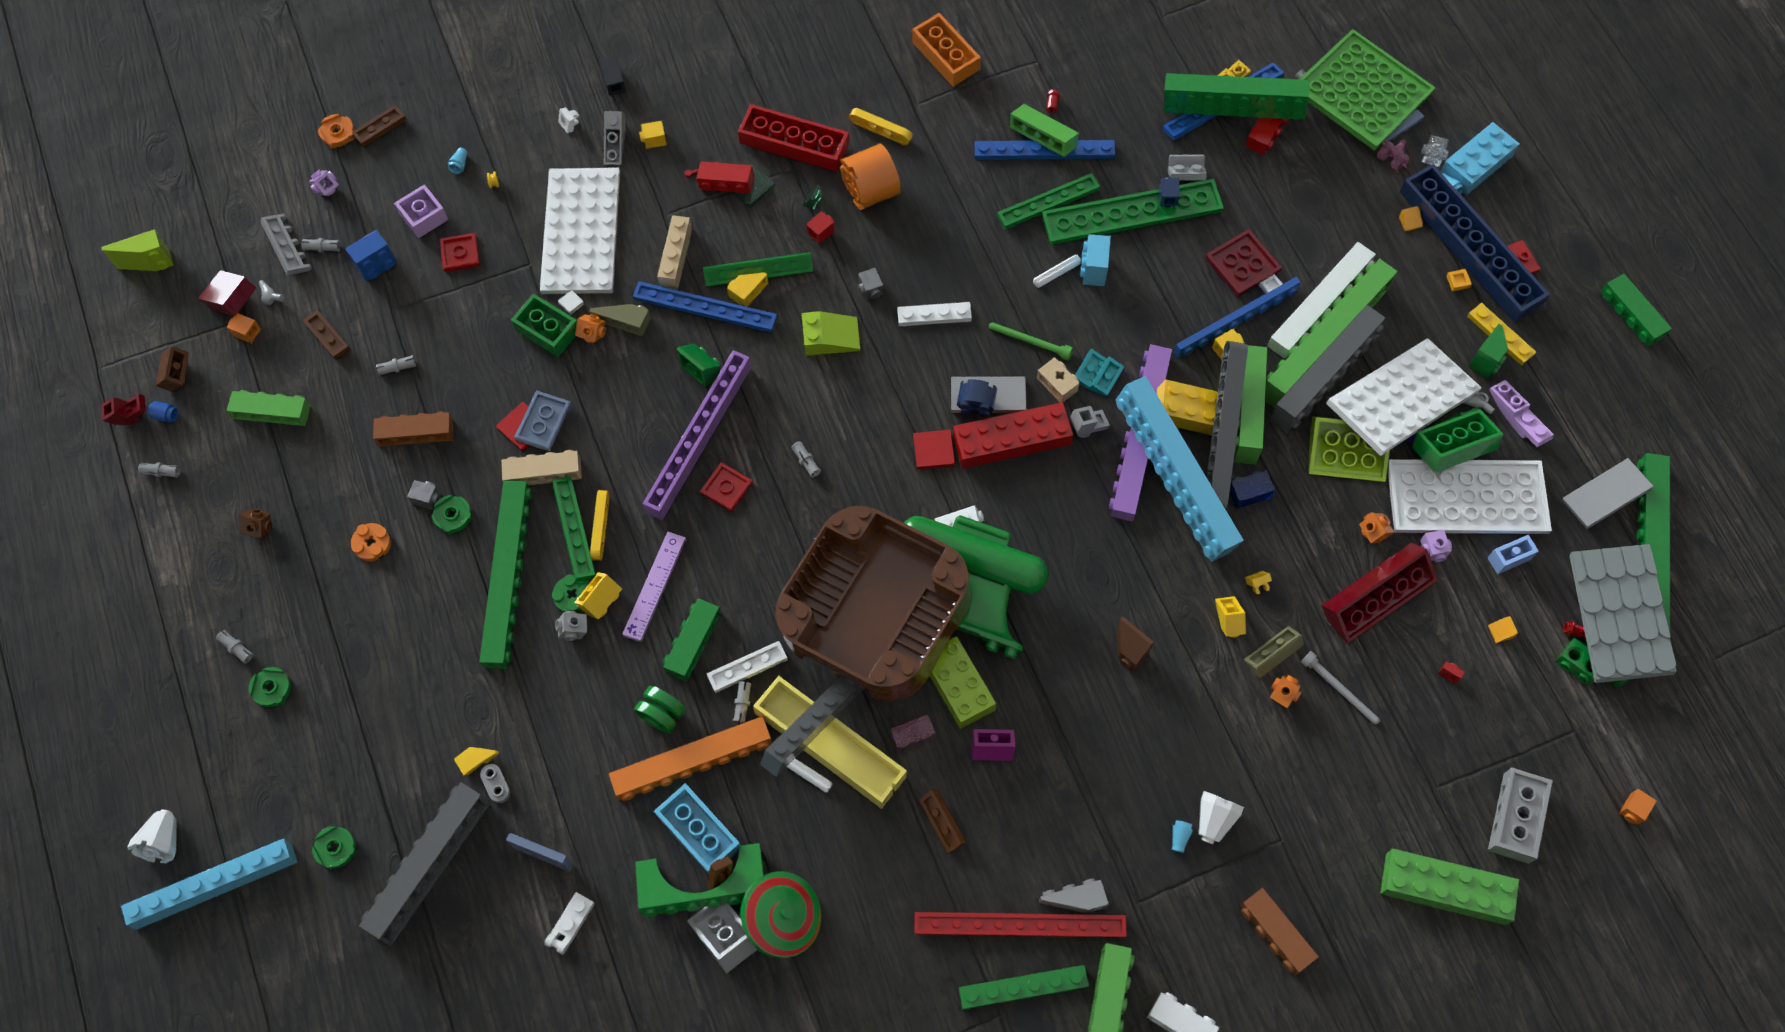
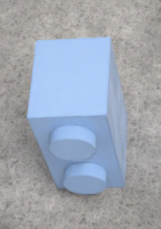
M1527 535L1494 549L1488 556V560L1496 573L1500 574L1532 560L1539 551L1530 536Z

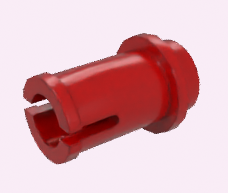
M1050 90L1047 93V112H1057L1058 100L1061 97L1059 91Z
M1567 621L1565 623L1563 633H1566L1567 636L1573 635L1586 640L1583 626L1575 624L1574 621Z

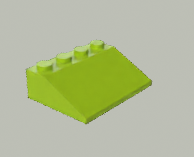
M1312 416L1308 474L1386 482L1390 450L1380 456L1343 419Z

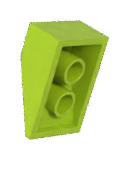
M155 229L101 247L102 251L117 269L159 271L173 266L169 248Z
M821 311L802 313L806 356L860 351L857 317Z

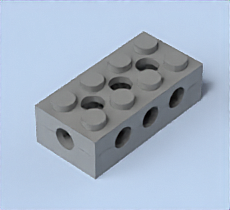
M1512 767L1504 773L1488 851L1528 864L1537 859L1553 780Z

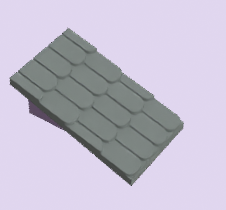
M1650 544L1571 552L1570 561L1595 683L1674 675L1676 673V661L1670 642L1671 636L1662 605L1663 599L1656 576L1657 570Z

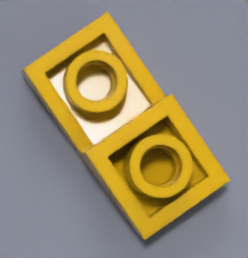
M1238 60L1229 69L1225 68L1218 76L1247 77L1251 74V70Z

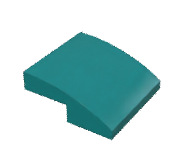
M1090 349L1075 376L1078 378L1080 385L1098 394L1107 396L1124 366L1110 356L1106 359L1093 349Z

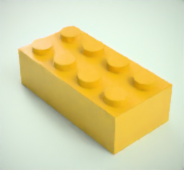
M1165 379L1157 388V396L1175 426L1212 435L1218 392Z

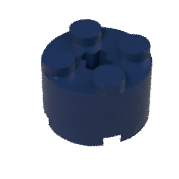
M968 379L967 383L961 381L957 399V406L961 409L960 412L966 415L976 413L982 417H990V413L994 411L997 387L993 385L992 388L988 386L989 382L983 380Z

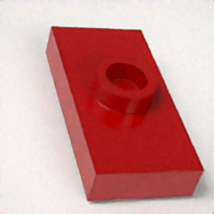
M1523 240L1507 246L1531 274L1540 271L1541 268Z

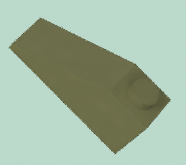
M627 304L590 309V314L605 320L606 325L639 336H643L651 320L649 310L642 305Z

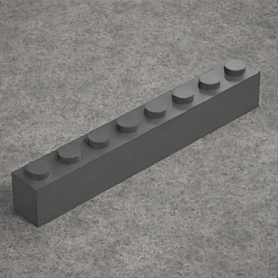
M841 676L765 750L760 765L777 777L865 688Z

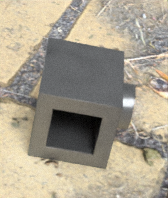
M876 268L858 273V288L861 295H865L866 300L876 299L883 295V284Z
M414 480L407 498L412 505L434 510L435 503L440 499V492L432 482L425 481L423 483Z

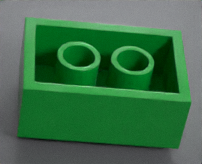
M534 293L511 319L516 332L556 357H559L576 337L577 320Z

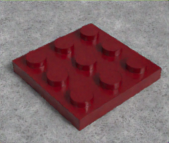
M1250 229L1210 251L1205 256V259L1237 297L1282 270L1281 265Z

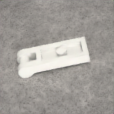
M575 892L544 944L548 947L553 946L557 949V952L563 955L595 903ZM560 934L565 936L563 941L557 939Z

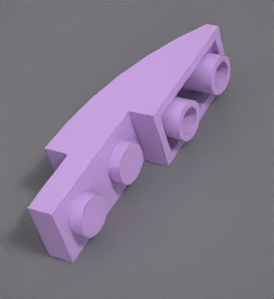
M1506 380L1490 388V392L1499 409L1523 439L1527 437L1536 447L1553 439L1554 434L1529 410L1530 404Z

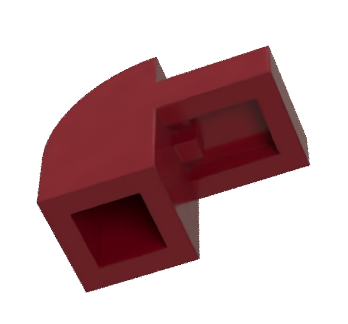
M137 394L127 401L112 397L101 404L102 421L114 425H132L140 422V415L146 412L145 395Z

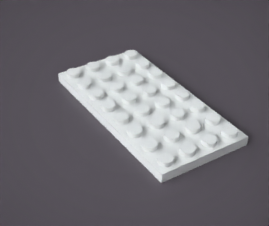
M619 168L549 169L540 281L541 294H567L571 290L575 294L613 293L620 183Z
M1427 338L1334 395L1326 404L1381 456L1477 394L1482 387Z
M1388 460L1387 469L1395 533H1429L1444 530L1445 533L1550 534L1552 531L1542 461L1468 460L1434 473L1424 460Z

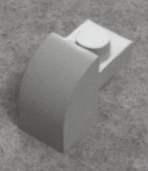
M1091 406L1075 409L1070 416L1072 425L1079 437H1089L1091 433L1106 430L1110 426L1103 410L1093 411Z

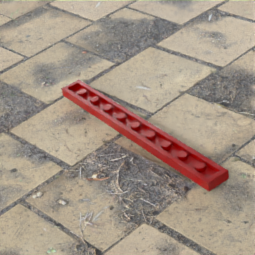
M915 912V935L1126 938V915Z

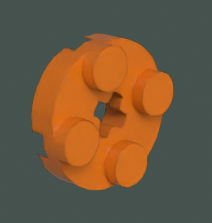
M340 114L326 117L321 122V127L318 128L321 140L333 149L343 146L355 138L352 134L355 130L352 121L347 116L341 117Z
M375 523L359 525L351 538L352 551L363 561H376L382 555L385 556L391 547V538L388 531L383 526ZM373 539L376 541L371 546H368V540Z

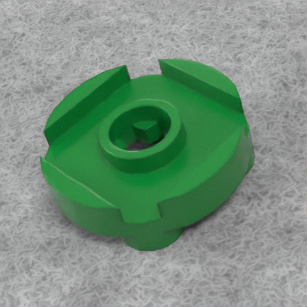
M448 495L435 503L432 519L441 531L453 534L454 532L461 531L471 522V508L464 498ZM452 510V512L456 511L454 517H448V512Z
M566 575L558 581L553 589L552 598L556 607L561 612H583L574 602L589 583L586 580L575 582L573 575ZM576 591L575 594L577 595V597H571L569 599L568 594L570 592Z
M276 667L262 669L261 672L251 678L249 683L250 695L256 703L263 707H274L284 704L291 691L290 677ZM270 683H273L274 688L268 692L265 689L266 686H270Z
M336 826L322 830L316 836V841L312 847L315 860L328 869L340 868L346 865L356 854V842L353 835L348 830ZM332 843L339 844L336 852L329 851L332 848Z

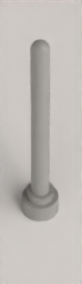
M1312 651L1301 660L1305 667L1313 668L1373 724L1380 722V719L1318 663L1317 655Z

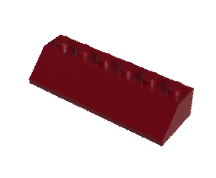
M1410 543L1322 604L1327 621L1346 643L1354 640L1438 581L1427 549Z

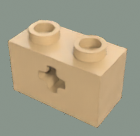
M1055 357L1038 370V381L1060 403L1078 392V378L1074 374H1070L1066 366Z

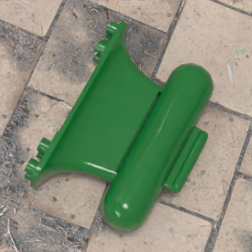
M961 515L956 517L953 527L923 516L908 518L904 522L905 524L955 549L967 566L971 601L968 611L957 630L986 641L985 647L989 651L997 653L999 646L1005 648V656L1016 660L1018 653L1022 654L1024 648L1013 639L1007 625L1006 613L1010 591L1013 589L1024 594H1035L1041 591L1049 577L1048 566L1045 561L1037 556L1009 547L1008 544L1011 539L1009 532Z

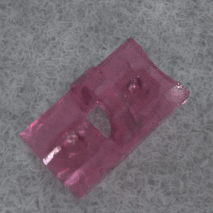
M1384 139L1377 157L1385 161L1389 156H1392L1394 160L1390 163V166L1396 171L1403 166L1407 167L1410 164V157L1403 151L1407 147L1408 142L1403 139L1397 146H1394Z

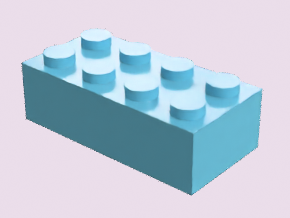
M1492 122L1447 159L1440 172L1462 182L1464 187L1462 192L1467 195L1512 158L1519 143Z
M686 783L654 810L660 821L708 874L710 872V865L716 860H722L726 857L731 859L739 851L740 843Z

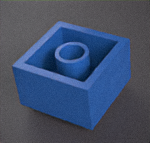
M377 230L345 248L354 266L366 282L376 278L379 274L397 264L388 244Z

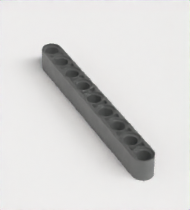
M1227 341L1223 350L1207 471V480L1225 510L1229 499L1248 353L1247 344Z

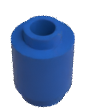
M153 401L149 404L147 413L151 419L169 423L177 419L178 408L172 404Z

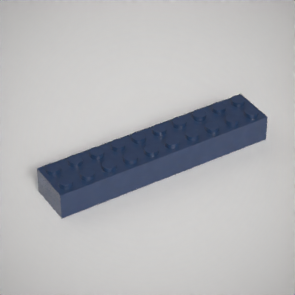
M1434 164L1404 181L1400 190L1403 197L1412 207H1419L1421 217L1514 323L1544 305L1550 295L1549 292Z

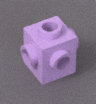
M318 170L311 175L312 179L309 181L312 185L310 188L316 195L320 194V196H330L339 185L336 182V177L330 171ZM321 180L324 181L323 186L319 183Z
M1444 530L1425 533L1420 540L1421 547L1427 549L1431 561L1441 562L1446 560L1452 550L1451 541L1447 539Z

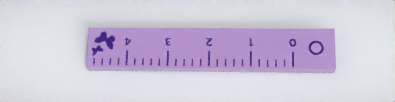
M667 532L622 635L624 637L642 642L685 544V537Z

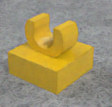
M1260 571L1245 577L1247 585L1253 587L1254 593L1260 594L1259 587L1263 585L1264 590L1269 591L1270 587L1267 582L1272 581L1270 573Z

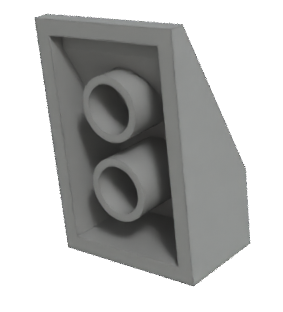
M722 904L716 908L704 907L687 920L726 973L757 950L746 937L741 918L729 904Z

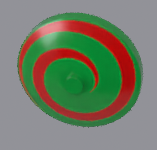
M772 872L758 878L747 889L741 904V923L749 942L758 951L773 958H789L804 952L815 941L821 926V907L813 888L804 879L790 872Z

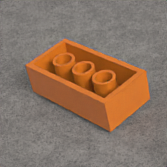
M940 13L912 29V43L952 87L980 70L981 57Z

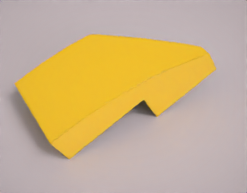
M469 747L454 760L462 774L468 776L481 764L490 762L499 752Z

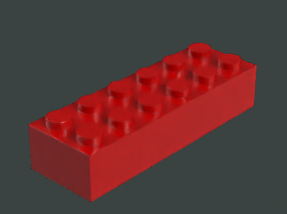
M750 104L738 130L739 142L742 145L838 172L841 165L840 160L844 158L850 145L849 132L753 104Z
M1063 402L953 426V438L962 469L1069 446L1073 438Z

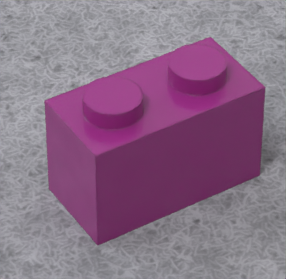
M973 729L971 741L972 760L1013 761L1015 751L1014 730Z

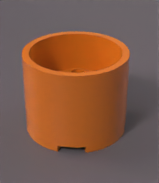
M877 144L840 160L843 163L840 166V171L845 187L849 190L851 196L855 198L853 203L859 210L901 193V184L896 167L887 149L882 144Z

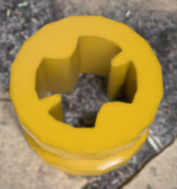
M496 171L493 174L487 173L490 189L493 186L498 188L499 180Z

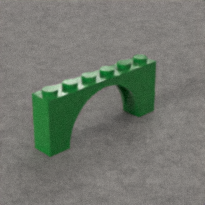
M760 843L739 846L738 861L731 875L718 887L702 893H688L672 887L660 874L656 859L635 862L638 909L642 917L652 918L657 916V914H676L682 910L696 911L702 907L716 908L722 904L737 905L741 903L750 885L758 878L764 876Z

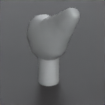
M259 281L263 304L269 306L274 301L282 302L284 300L283 294H276L264 281Z
M1483 392L1477 393L1462 403L1482 408L1490 415L1495 411L1487 403L1489 400L1488 395Z

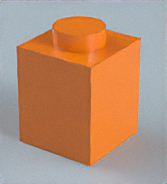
M238 313L230 319L227 326L232 336L251 344L261 330L255 320Z
M1637 789L1629 795L1619 814L1624 816L1626 821L1639 825L1647 819L1657 800Z

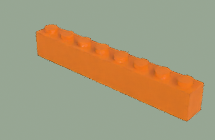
M762 716L608 774L618 800L628 801L634 798V795L641 792L642 794L649 793L657 786L661 785L664 787L672 784L673 780L679 778L687 779L692 776V773L697 771L705 772L716 764L724 765L729 763L732 758L748 756L751 751L756 749L758 751L764 750L772 744Z

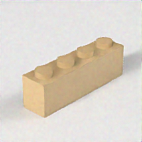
M672 215L657 276L661 287L678 290L692 233L689 217Z
M578 451L548 452L545 455L531 454L526 457H509L501 460L502 481H526L528 485L552 483V479L571 477L572 480L582 479L581 458Z

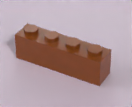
M444 411L434 414L419 413L418 415L410 416L403 414L398 417L382 416L374 418L373 439L378 447L453 441V419L449 412Z
M1263 888L1241 904L1242 915L1246 920L1252 921L1256 926L1255 931L1257 934L1268 941L1270 950L1276 956L1279 955L1284 961L1283 966L1289 973L1293 972L1294 975H1297L1318 958V955Z

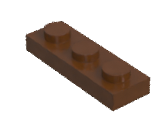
M394 105L354 130L352 134L361 146L365 147L407 119L400 109Z
M318 310L303 320L305 325L335 360L351 350Z
M937 788L932 789L919 799L948 854L953 853L966 843Z

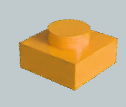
M1466 269L1448 272L1446 276L1452 291L1467 289L1472 285Z

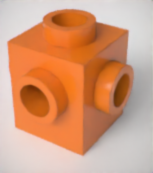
M585 314L577 320L575 336L584 338L586 342L590 343L598 341L605 335V320L599 319V316Z
M1369 513L1364 517V521L1359 524L1362 528V534L1365 538L1369 539L1370 543H1380L1395 533L1390 526V520L1383 513Z
M1283 675L1281 679L1276 678L1271 686L1274 691L1270 698L1288 708L1292 701L1296 702L1302 693L1299 691L1300 685L1297 684L1299 681L1290 675L1287 677ZM1283 688H1289L1290 692H1284Z

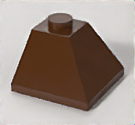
M1121 617L1116 630L1118 659H1120V663L1125 668H1130L1134 671L1149 655L1154 642L1126 618Z

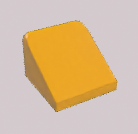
M1418 206L1401 211L1399 219L1405 232L1423 227Z
M1510 616L1488 625L1495 643L1513 639L1518 634Z

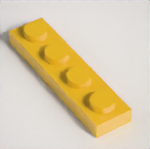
M1483 303L1479 304L1468 314L1467 317L1488 336H1490L1498 324L1502 325L1508 346L1507 353L1521 366L1535 355L1536 351Z

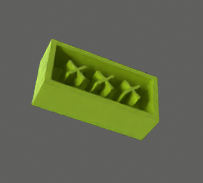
M957 636L948 641L936 661L930 677L961 729L995 711L996 702Z

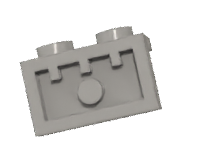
M1170 155L1168 165L1169 177L1179 178V180H1206L1205 156Z

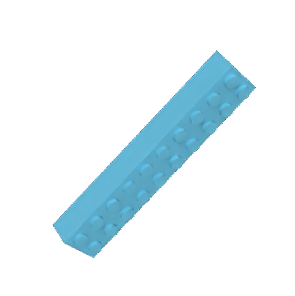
M1144 376L1126 384L1116 398L1117 407L1125 415L1126 422L1135 432L1137 441L1142 444L1146 456L1151 459L1156 473L1164 481L1166 490L1174 498L1175 505L1181 510L1183 518L1191 527L1195 539L1200 542L1205 556L1213 562L1231 553L1244 540L1147 377Z

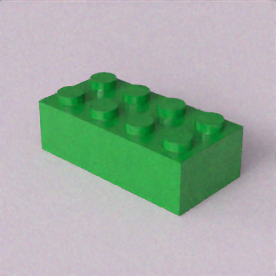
M1481 409L1418 431L1412 448L1432 471L1437 473L1498 450L1503 433Z

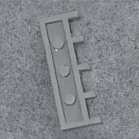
M278 214L261 217V224L286 275L310 271L312 269L311 265H304L301 260L306 257L305 253L297 252L295 248L299 244L298 239H291L288 234L292 232V227L289 225L284 226L282 222L287 219L286 215Z

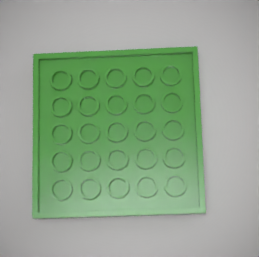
M1354 29L1300 78L1302 80H1310L1308 103L1374 151L1435 90L1433 85Z

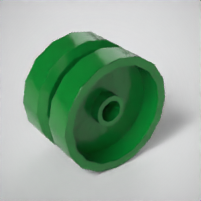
M648 686L643 694L646 701H639L633 711L646 723L662 732L670 734L676 726L673 718H681L686 708L681 702L665 691L654 686Z

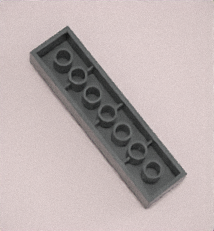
M1367 305L1276 404L1270 421L1287 434L1292 429L1295 431L1302 423V418H1307L1313 411L1312 407L1315 404L1318 406L1324 399L1323 395L1326 392L1330 393L1336 385L1335 382L1337 380L1340 381L1345 376L1348 367L1352 368L1358 361L1359 355L1363 356L1369 349V344H1374L1380 336L1379 333L1384 328L1382 324L1385 317Z
M462 782L452 789L450 798L440 806L436 818L427 824L425 833L421 839L419 838L412 846L413 850L408 857L406 856L401 861L397 873L388 879L387 887L376 896L370 911L365 912L359 925L361 928L390 946L394 943L490 804L481 794Z

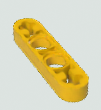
M854 108L849 115L852 123L900 144L908 145L913 137L912 133L906 128L861 109Z
M598 490L590 549L592 561H602L609 508V491Z

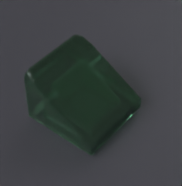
M820 185L815 186L809 191L803 202L804 206L812 209L817 206L821 198Z

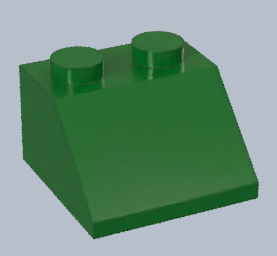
M1497 325L1468 366L1486 379L1491 374L1495 375L1507 358L1505 353L1508 350L1502 325Z
M689 344L676 349L680 366L704 387L708 388L716 380L721 371V363L716 358L712 359L703 347L699 348L695 344Z

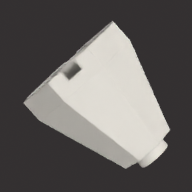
M1204 791L1200 802L1199 834L1203 836L1201 840L1214 844V841L1219 842L1241 816L1244 807Z
M168 810L155 812L130 840L127 848L129 850L132 849L131 853L134 856L149 862H155V858H160V863L172 861L176 854L177 819Z

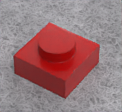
M1447 661L1438 672V675L1454 684L1464 674V671L1460 670L1459 666Z

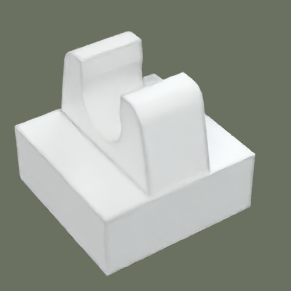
M566 107L562 108L559 111L558 122L567 133L573 132L574 126L578 124L576 118L579 117V114L576 110L568 111Z

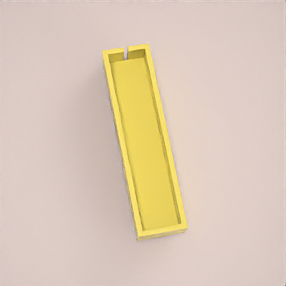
M778 676L753 707L757 716H763L765 722L782 734L814 701ZM837 718L804 749L805 752L881 809L892 797L893 790L896 791L907 777V770Z

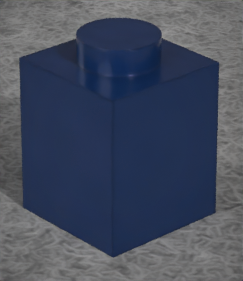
M1161 178L1159 206H1178L1180 197L1179 178Z

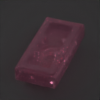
M928 715L890 729L898 749L935 735Z

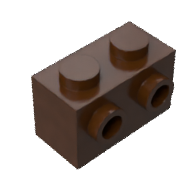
M170 346L161 354L156 387L174 392L183 386L189 352Z

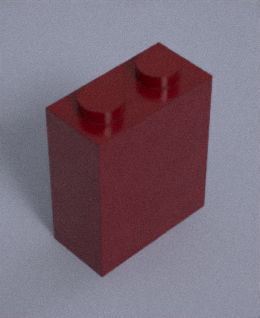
M219 271L198 299L210 310L236 316L257 288L245 276Z

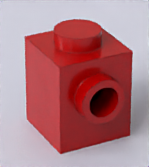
M821 211L806 224L807 234L818 244H821L835 232L833 218Z

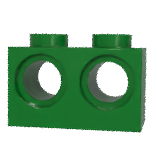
M1574 638L1567 644L1555 662L1563 670L1575 675L1580 682L1590 686L1595 681L1593 673L1589 672L1586 668L1588 666L1592 669L1588 647ZM1569 654L1573 655L1575 657V660H1572L1569 657Z

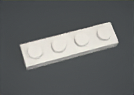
M970 302L897 307L899 326L971 322Z
M777 641L707 673L714 692L717 693L788 659L780 642Z

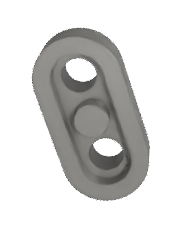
M488 764L483 767L480 776L489 797L495 803H504L510 797V788L501 769L495 764ZM494 771L491 777L487 776L488 772ZM497 789H502L500 794H495Z

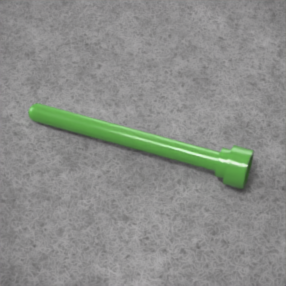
M993 322L989 324L991 330L1058 353V356H1061L1063 360L1069 361L1072 355L1073 347L1062 345L1060 347Z

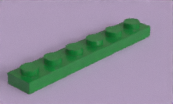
M1091 173L997 212V217L1006 230L1042 215V211L1059 208L1100 190V185Z
M808 252L703 267L706 286L730 283L739 275L766 273L769 278L812 272L813 267L811 253Z
M571 477L552 479L554 495L575 582L593 579L595 572Z
M1081 965L959 987L962 1010L1088 988L1089 985L1085 966Z

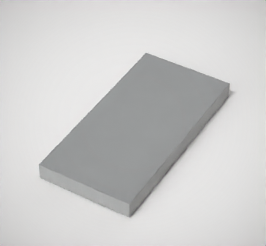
M951 377V413H961V409L957 406L961 381L967 383L968 379L983 380L989 382L988 386L993 388V385L997 387L996 401L992 413H1016L1026 410L1025 377Z
M1627 458L1563 497L1562 501L1583 526L1588 529L1652 490L1653 485Z

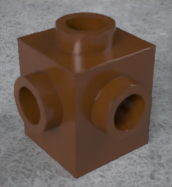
M248 509L239 516L240 534L250 535L252 538H262L272 528L271 513L263 512L260 509Z

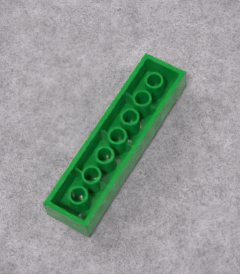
M1166 73L1163 113L1305 120L1310 80Z

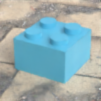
M1089 234L1088 241H1084L1080 277H1083V285L1105 286L1109 262L1110 236Z

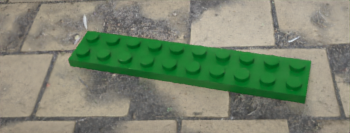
M1214 179L1179 185L1180 197L1178 206H1159V189L1042 211V218L1049 243L1053 245L1088 238L1089 234L1105 235L1223 212L1224 207Z

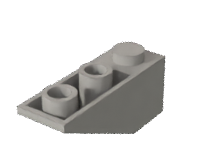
M604 111V164L622 165L625 114L622 111Z
M1094 878L1083 881V885L1075 887V884L1064 886L1062 891L1055 892V890L1043 892V896H1040L1039 899L1040 904L1086 914L1105 909L1108 906L1101 880L1095 881Z

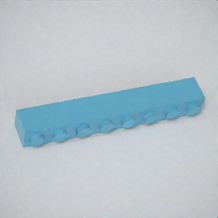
M283 838L124 904L121 908L127 926L137 930L298 863L292 843Z

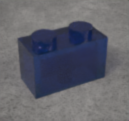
M1267 470L1263 472L1255 471L1249 476H1238L1232 479L1229 493L1237 509L1272 498L1275 488Z

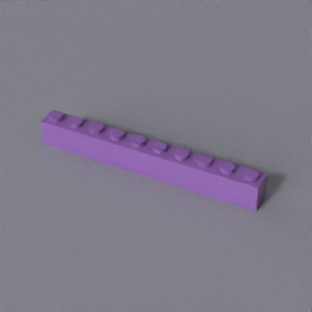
M1150 344L1149 351L1145 350L1143 361L1146 364L1145 367L1141 366L1139 377L1146 376L1157 394V388L1166 379L1172 349ZM1131 427L1130 432L1126 431L1124 442L1127 443V447L1122 448L1120 459H1124L1123 464L1118 465L1116 473L1120 477L1119 482H1114L1112 492L1116 493L1115 499L1111 498L1108 509L1112 510L1110 517L1133 522L1148 457L1142 444L1137 441L1135 432Z
M734 350L730 354L644 500L643 507L647 514L663 520L749 373L751 369L750 357Z

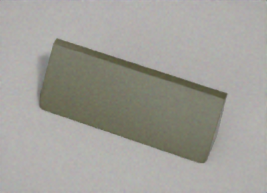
M1288 626L1246 657L1244 662L1261 678L1304 645L1302 635Z

